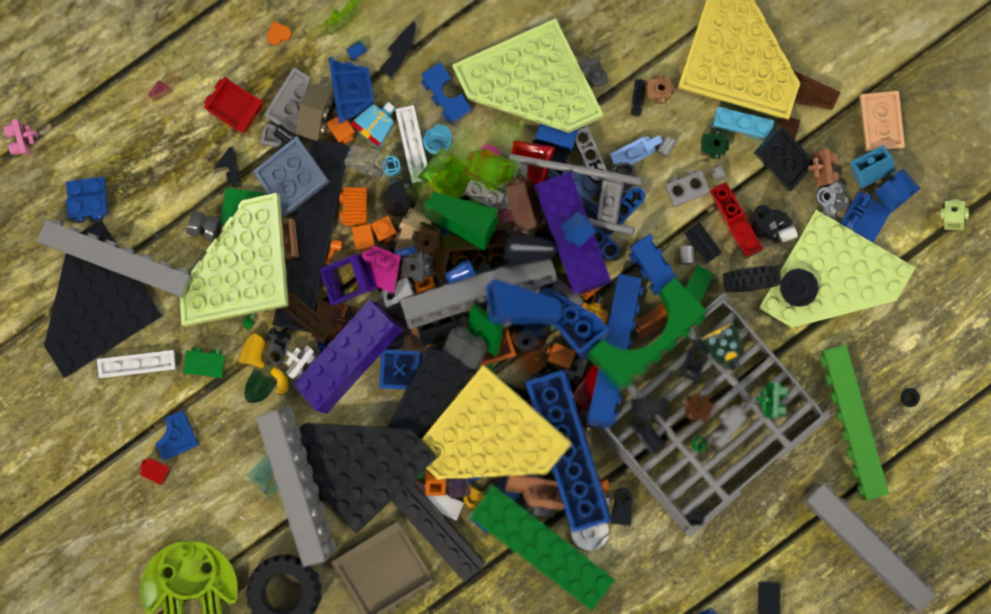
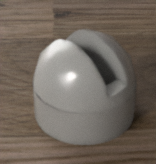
M721 164L712 168V178L715 180L726 178Z

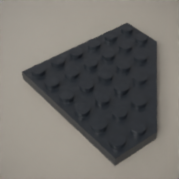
M102 220L81 232V234L86 236L88 233L99 236L98 240L104 243L106 239L117 243ZM66 253L44 347L62 376L67 378L159 320L163 315L142 282Z
M429 346L386 427L413 428L423 438L480 369L470 368L459 359ZM501 379L524 401L531 399L529 391Z
M306 422L299 428L301 432L300 440L302 446L306 448V459L312 467V478L318 486L319 494L356 534L438 458V455L413 428L371 427L331 423L317 424L313 422Z

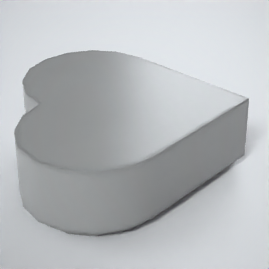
M266 124L263 127L260 145L277 148L283 144L282 141L273 136L276 129L275 125Z

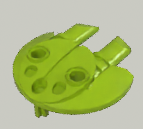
M199 541L177 542L160 550L146 566L140 586L141 602L146 614L154 613L160 605L163 607L164 614H183L182 604H184V600L199 597V602H202L203 614H222L221 599L228 604L237 602V576L227 557L215 547ZM205 562L212 565L210 573L205 572L203 569ZM166 567L173 569L172 577L166 576Z

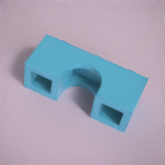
M718 107L714 114L711 129L725 133H741L747 135L749 139L764 142L772 131L774 121Z

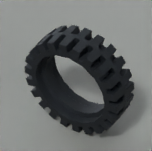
M779 266L748 267L723 273L725 292L767 289L782 284Z

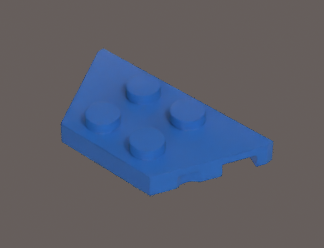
M328 57L338 122L342 124L374 104L369 68L355 66L353 63L346 61L344 64L334 61L333 57Z

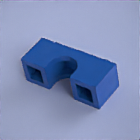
M441 62L421 74L423 79L420 81L426 91H431L433 94L431 99L437 107L441 106L443 109L442 115L447 123L451 121L454 125L472 113L471 107L462 94L455 98H448L442 93L444 86L451 82V77Z

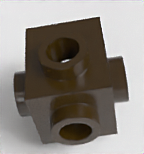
M420 221L418 230H414L411 237L417 252L433 254L434 248L438 249L441 240L438 237L440 233L439 227Z

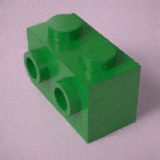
M192 347L191 351L186 350L183 373L224 379L227 356L222 355V351L211 350L210 353H204L202 348Z

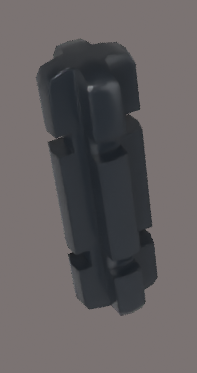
M635 79L634 81L635 89L633 90L631 115L636 117L641 116L642 112L641 106L645 80Z

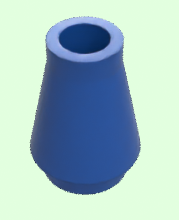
M463 260L452 270L445 273L450 284L472 278V275L476 274L469 260Z

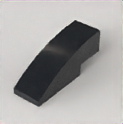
M414 21L387 48L391 56L380 69L391 81L400 73L411 53L417 25Z

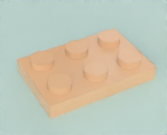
M899 91L861 94L859 97L865 152H870L882 145L887 150L905 148Z

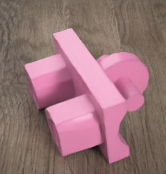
M18 119L11 120L12 124L3 127L7 138L16 136L17 142L8 144L10 153L12 155H31L28 143L29 145L35 144L33 138L38 136L37 131H31L30 125L23 128L22 122L18 121Z

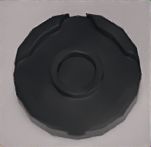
M800 268L786 273L779 287L784 301L795 307L807 306L813 302L819 289L818 281L813 273Z

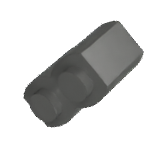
M456 326L450 331L443 350L448 355L459 359L466 366L476 369L482 364L489 345L481 337L473 336L466 328Z

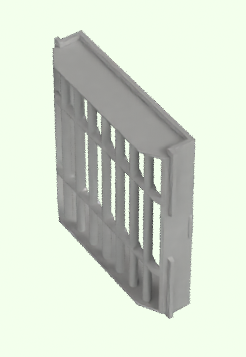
M725 293L705 308L707 312L704 318L720 305L729 315L702 338L735 321L741 330L729 339L726 345L719 348L724 351L723 355L731 349L730 344L732 342L737 344L747 335L754 345L736 359L741 366L758 350L767 359L742 381L738 382L732 375L734 371L729 365L726 368L719 360L723 355H718L717 351L713 353L706 345L712 337L701 340L702 338L691 328L692 332L689 334V337L695 342L694 345L702 346L706 350L707 359L704 361L702 373L712 364L720 371V374L703 387L699 393L706 396L726 379L733 388L715 403L709 418L737 394L746 402L741 408L745 412L752 409L758 418L704 465L695 457L699 452H695L693 449L689 450L683 441L705 422L700 420L693 422L678 436L670 427L685 414L683 412L685 407L683 406L666 420L659 414L641 415L647 419L652 417L659 425L655 429L656 433L660 436L665 432L671 439L670 443L642 467L634 459L636 455L646 448L642 441L629 452L621 444L634 432L630 425L616 437L609 429L594 426L690 538L741 494L740 490L774 460H781L831 417L826 410H822L728 302L729 297ZM698 348L694 349V350L692 351V356H693L696 352H698L700 349H698ZM687 351L640 391L632 384L628 388L629 392L633 395L631 399H646L645 396L682 365ZM771 365L780 374L769 383H781L783 380H786L792 387L786 397L779 399V405H786L797 394L805 402L804 405L778 427L770 418H763L764 411L757 404L759 401H755V397H761V390L751 397L744 389ZM684 378L662 398H668L669 402L693 380ZM631 399L616 411L618 412L617 420L631 409ZM590 408L584 412V414L586 415L585 417L587 419L589 417ZM811 409L816 417L788 440L783 432ZM642 419L636 422V429L644 424ZM762 424H765L771 433L715 480L708 471ZM721 425L704 438L707 441V446L714 440L712 438L714 433L718 429H723ZM776 438L782 443V447L731 491L726 493L721 487ZM702 441L698 445V450H701ZM677 447L684 456L653 482L647 475V472ZM690 462L697 471L666 497L659 487ZM703 477L709 484V487L679 512L672 502ZM716 492L721 499L704 513L705 520L703 525H690L685 517L712 493Z

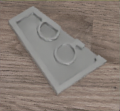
M293 67L265 112L264 117L277 125L281 124L297 136L296 129L300 104L308 90L310 77Z

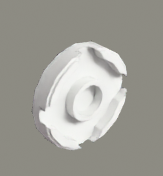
M608 523L574 533L571 530L572 540L583 550H597L608 539Z

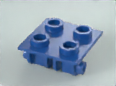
M859 191L840 224L867 240L874 242L891 212L884 205L873 200L870 194H863Z

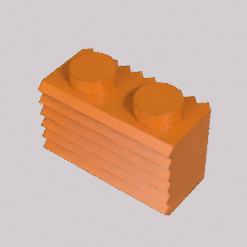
M343 187V192H340V203H343V211H340L339 217L344 227L367 225V187Z

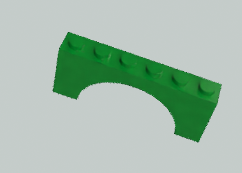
M676 278L663 287L659 293V297L666 307L667 325L656 341L640 349L624 350L610 345L603 339L589 351L588 358L619 391L623 388L628 389L635 382L633 379L636 376H643L649 370L648 366L652 362L654 364L658 363L663 358L662 354L666 350L670 352L676 347V341L680 338L685 339L692 332L691 328L695 325L697 327L706 320L704 318L707 312L706 309Z

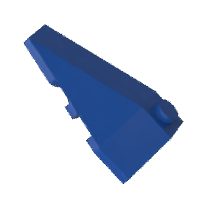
M547 286L540 294L558 299L562 308V319L555 323L554 326L584 361L588 358L589 351L603 339L605 340L610 330L596 314L587 311L582 306L570 301Z

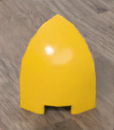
M252 334L247 338L238 363L264 368L265 364L262 362L261 354L265 342L259 335Z

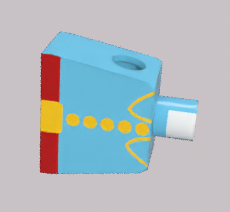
M386 102L381 110L373 104L352 121L350 125L380 150L395 125L390 116L396 108L389 102Z

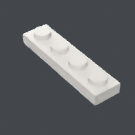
M414 105L395 109L412 184L431 180Z
M175 350L97 359L99 378L177 369Z

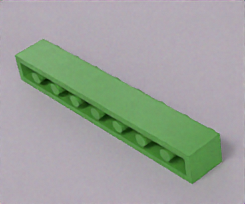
M847 345L821 351V356H819L822 367L825 366L827 372L825 380L832 389L830 397L832 403H836L838 411L835 414L837 421L842 424V438L844 441H847L848 448L846 453L849 460L852 459L854 467L851 468L853 476L858 479V494L860 497H863V500L888 495L889 490Z

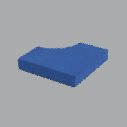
M184 410L165 418L167 423L166 433L160 441L155 443L163 461L199 446Z

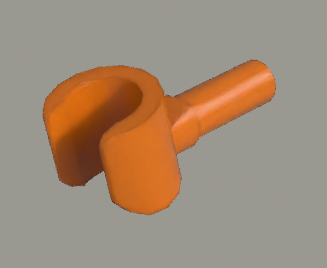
M334 240L331 242L325 264H329L335 250L341 252L342 241Z

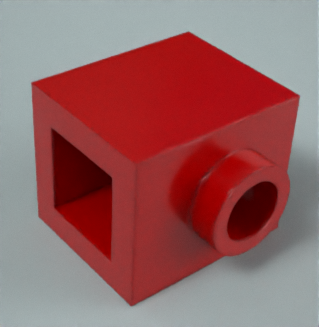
M148 457L147 460L144 459L139 467V470H141L140 476L163 485L172 467L152 457Z

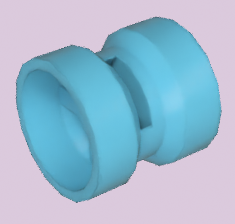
M387 156L383 159L381 167L384 174L388 177L397 176L401 171L399 160L394 156Z

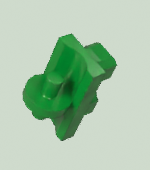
M765 382V390H761V397H755V401L761 402L760 409H764L763 418H778V416L786 415V406L779 405V397H786L787 387L777 382Z

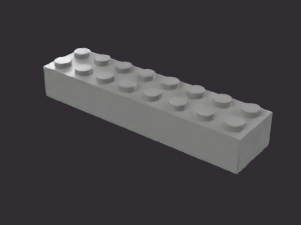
M290 405L267 411L257 416L256 419L303 567L326 561L336 552V543L331 538L329 532L330 524L325 519L324 505L318 497L319 489L312 478L313 470L306 459L307 451L302 446L300 440L301 432L296 427L294 421L295 413L290 409Z
M816 483L801 500L910 609L920 613L936 597L932 592L934 589L926 581L919 580L918 577L920 575L912 567L905 566L904 563L906 561L898 553L891 552L890 549L892 547L885 540L878 539L876 537L878 533L871 526L864 525L862 523L864 519L857 512L850 511L848 509L850 505L843 498L836 497L834 495L836 491L829 484Z

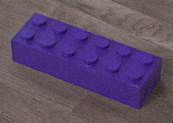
M571 172L534 185L575 296L612 283L594 234L579 247L574 242L570 244L563 236L565 232L560 226L578 211L588 220Z
M369 300L298 378L293 386L316 411L327 414L403 331V328L380 304Z

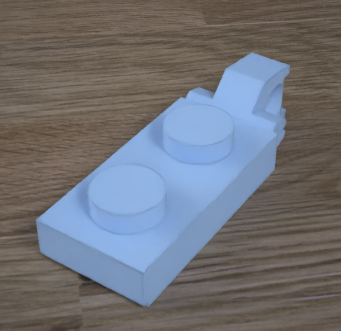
M659 135L651 140L649 136L642 137L611 153L610 157L615 165L620 162H628L632 165L656 152L654 147L663 141Z

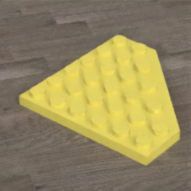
M706 0L678 89L789 121L800 82L755 1Z
M485 365L481 367L422 438L438 455V458L426 468L437 479L546 474L572 444Z

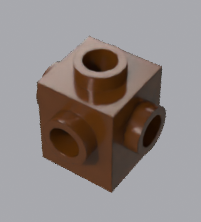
M698 392L697 395L687 396L682 406L685 407L683 412L687 413L686 417L694 422H697V420L707 422L715 404L708 401L709 397ZM696 404L700 406L698 411L695 409Z

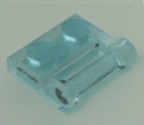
M267 454L249 472L247 477L271 500L276 496L275 493L279 490L277 482L270 488L265 485L274 476Z

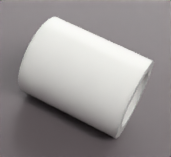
M793 225L779 230L778 239L781 244L798 237Z

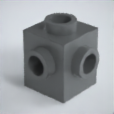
M413 254V257H402V277H412V281H424L425 277H431L433 272L432 258H425V254Z

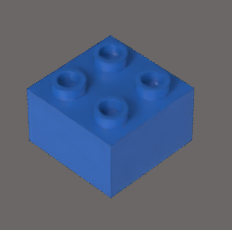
M384 350L380 359L379 388L406 390L420 364L421 352Z

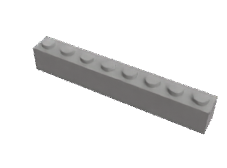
M52 219L51 222L45 220L37 242L182 298L185 297L192 276L188 275V270L177 267V270L169 268L171 264L162 260L156 263L152 261L153 257L143 253L141 256L135 255V250L124 246L122 250L116 247L117 243L106 239L104 243L99 241V236L88 233L86 236L81 234V229L70 226L68 229L62 227L63 223Z
M549 260L511 268L501 266L496 270L482 272L469 279L453 284H445L440 288L427 290L416 296H408L400 300L408 327L412 329L470 310V307L474 304L478 306L488 304L485 286L493 279L528 290L556 282L553 264Z

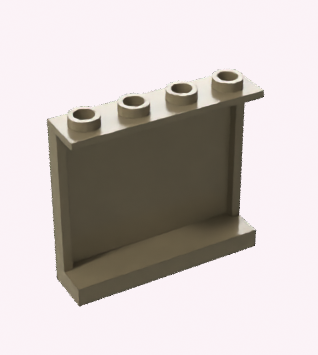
M399 521L331 562L333 567L339 572L363 614H382L387 610L392 612L400 607L398 603L403 600L406 602L416 597V592L428 590L432 587L431 583L434 582V578Z

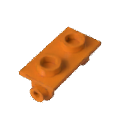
M664 304L636 320L635 332L640 340L667 324V311Z

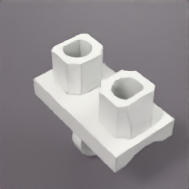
M307 345L302 351L298 348L293 353L287 350L286 354L289 358L285 363L290 367L286 373L292 379L294 377L298 379L305 372L302 368L306 362L311 365L316 360L317 356L314 354V351Z

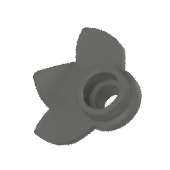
M836 181L829 184L828 187L818 189L815 199L817 203L822 206L824 215L831 219L836 218L837 210H846L851 205L849 198L843 194L847 186L845 183ZM825 193L827 194V200L824 199Z

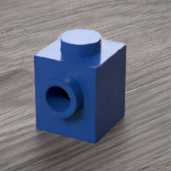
M579 211L560 226L565 232L563 234L564 238L570 244L574 242L578 247L596 233L589 221Z

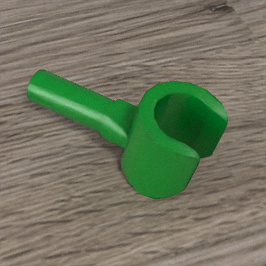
M251 313L243 319V326L247 330H250L255 325L252 318L256 313Z

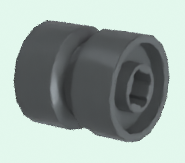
M194 210L190 216L186 232L195 237L201 235L202 239L213 242L218 234L221 219L211 215L206 217L204 213Z

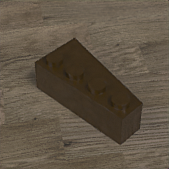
M495 230L485 250L478 248L455 234L439 235L438 237L441 240L438 249H435L432 263L434 272L440 280L446 279L445 273L452 270L463 260H469L474 270L480 269L482 265L487 263L493 265L506 261V259H503L504 237H508V233H505V230Z

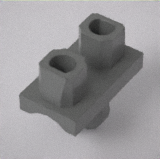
M586 55L578 63L583 69L582 72L591 88L594 85L604 86L608 82V75L597 58L592 61Z

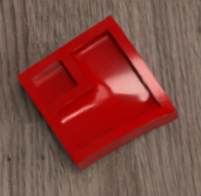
M515 140L513 141L512 154L551 161L555 147ZM528 165L527 177L530 176L531 183L534 185L547 180L549 168Z

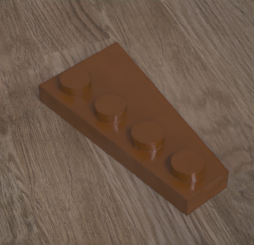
M793 70L800 82L794 103L832 111L841 92Z

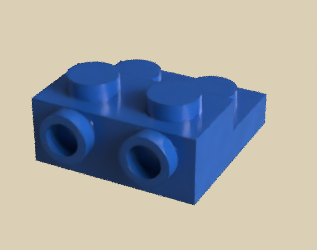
M105 177L66 181L68 197L66 203L69 219L74 222H84L85 218L101 220L104 219V216L109 215Z

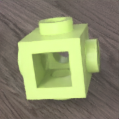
M958 199L945 201V208H941V219H944V229L964 230L965 220L969 219V208H965V201Z

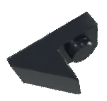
M229 147L213 170L216 172L229 170V172H226L228 184L231 183L234 188L242 187L236 150L234 147Z

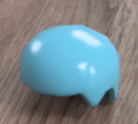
M436 124L434 128L427 130L423 138L425 149L433 155L446 153L453 141L451 130L440 124Z

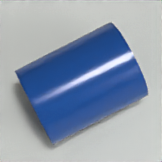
M361 41L346 49L352 61L367 52Z

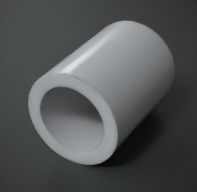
M665 136L657 152L665 157H669L677 142Z
M681 246V264H694V246Z

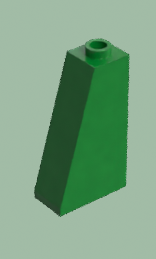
M433 192L430 199L427 198L425 201L424 209L426 210L427 219L478 248L486 249L498 224L497 209Z

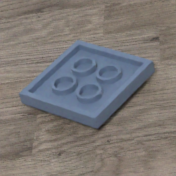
M298 136L253 171L268 194L277 193L280 195L281 213L285 217L330 182Z

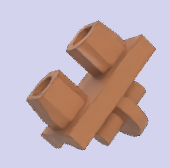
M830 149L814 152L813 165L808 166V171H814V178H817V186H825L839 181V173L832 171L831 164H836L838 161L837 154L830 152Z

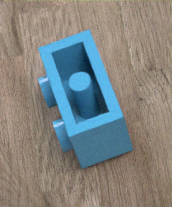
M884 145L849 162L852 176L861 189L895 172L893 157Z

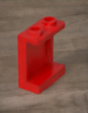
M225 76L223 79L218 80L213 94H209L205 99L204 109L242 135H245L265 103Z

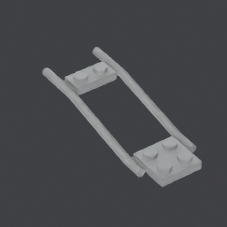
M516 154L509 155V162L490 159L488 179L504 187L515 176L524 175V177H527L528 165L604 178L597 215L598 219L588 218L589 223L594 227L634 235V227L616 223L618 221L623 182L642 186L643 178ZM509 201L503 210L512 211ZM539 209L541 217L546 218L544 211Z

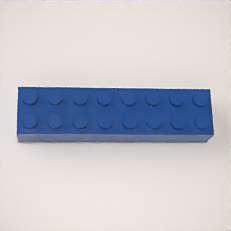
M566 370L526 382L534 410L572 442L571 446L552 467L572 533L610 522L612 520Z

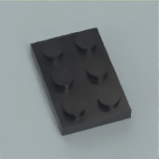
M777 125L754 152L757 158L788 191H792L808 173V166L813 165V160L782 125Z

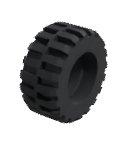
M280 554L264 560L252 571L246 584L248 585L247 590H245V596L248 599L246 603L248 608L250 607L252 610L251 614H314L322 596V585L319 582L317 571L313 570L312 565L303 567L301 558L291 554ZM278 574L292 575L301 585V600L290 610L276 609L267 600V584L271 578Z

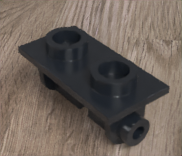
M700 222L684 233L706 264L722 253Z

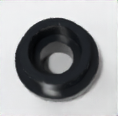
M907 388L902 391L900 400L904 406L914 407L919 403L920 395L917 390ZM908 394L912 395V401L907 400Z

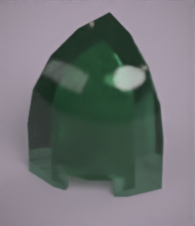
M254 368L245 386V399L250 403L263 401L273 391L277 381L263 375V372Z

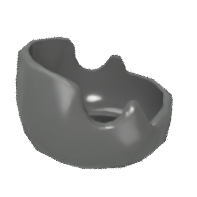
M628 162L617 163L610 170V172L638 177L636 168ZM623 182L622 192H630V189L635 185Z

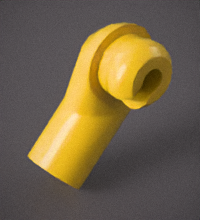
M274 367L269 374L277 379V394L284 395L289 390V378L277 367Z

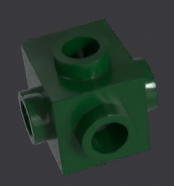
M710 131V134H703L701 136V156H709V159H721V156H724L726 151H729V140H726V134H721V131Z

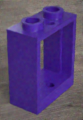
M362 253L354 254L320 268L322 280L331 305L347 302L378 289L370 264L363 260ZM351 264L360 290L344 296L336 270Z

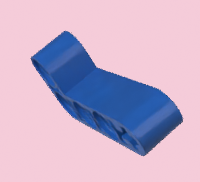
M635 187L621 199L620 206H625L628 209V214H619L616 224L622 225L645 200L643 189ZM633 194H640L639 200L636 199L632 203V205H630L629 202L633 198ZM594 227L596 233L601 236V241L597 243L601 255L605 260L615 259L619 253V247L610 238L615 231ZM606 247H613L615 254L613 256L606 255Z

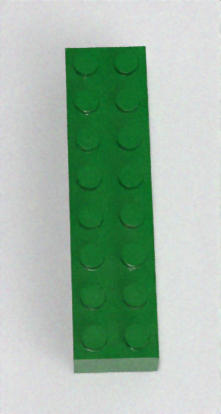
M492 483L468 512V516L591 611H593L615 582V579Z

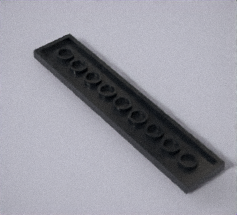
M319 139L318 141H311L309 152L330 182L297 208L295 224L299 257L286 260L285 263L287 294L290 291L293 292L314 311L316 310L322 281L320 268L325 267L350 149L349 145ZM275 309L272 325L309 332L283 309Z

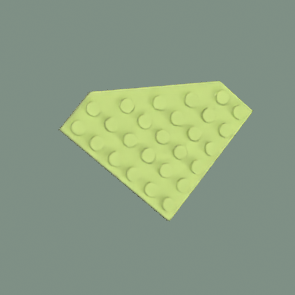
M556 18L452 65L465 95L470 101L567 133L604 117Z
M273 193L240 202L237 212L233 217L230 216L222 228V233L217 239L213 240L206 250L207 254L202 261L199 260L190 272L192 279L185 297H180L182 326L187 327L288 306L279 194Z
M815 210L780 270L781 280L786 273L798 268L813 273L819 286L815 300L807 306H791L782 298L779 289L780 285L768 290L758 309L788 327L793 328L898 300L915 267Z

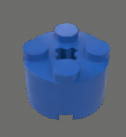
M903 168L874 193L892 213L921 188Z

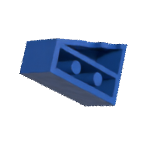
M649 234L629 248L630 253L628 256L633 264L637 263L640 267L638 271L644 280L648 279L650 282L649 288L655 296H659L660 290L674 278L678 282L679 280L670 265L663 258L661 250L657 249L652 239L654 238Z

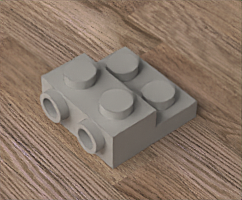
M738 405L725 409L718 418L721 420L718 424L723 429H718L712 436L714 439L712 444L716 448H723L747 419L744 415L746 412Z

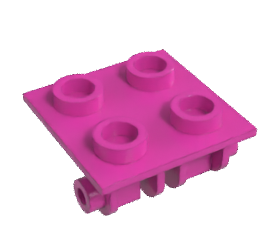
M371 245V250L364 251L362 258L364 261L369 262L377 287L394 293L400 256Z

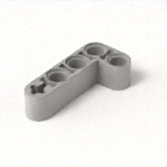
M588 125L579 128L575 145L584 166L594 168V166H589L599 162L596 168L607 171ZM585 134L588 137V141L581 143L578 140V136ZM591 151L595 154L596 158L588 160L585 154ZM589 176L590 180L594 183H600L604 180L601 177Z

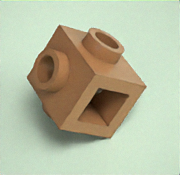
M659 75L654 76V79H647V102L656 101V104L667 103V100L671 99V95H674V83H670V78Z

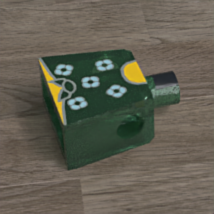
M734 322L699 340L700 344L717 365L726 362L731 372L741 367L736 356L743 353L744 350Z

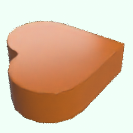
M273 21L267 34V40L271 45L277 46L282 41L290 40L292 34L288 27Z

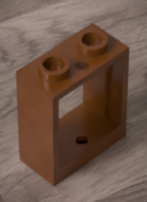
M515 176L509 181L505 190L517 230L520 232L537 227L541 223L542 217L530 176Z

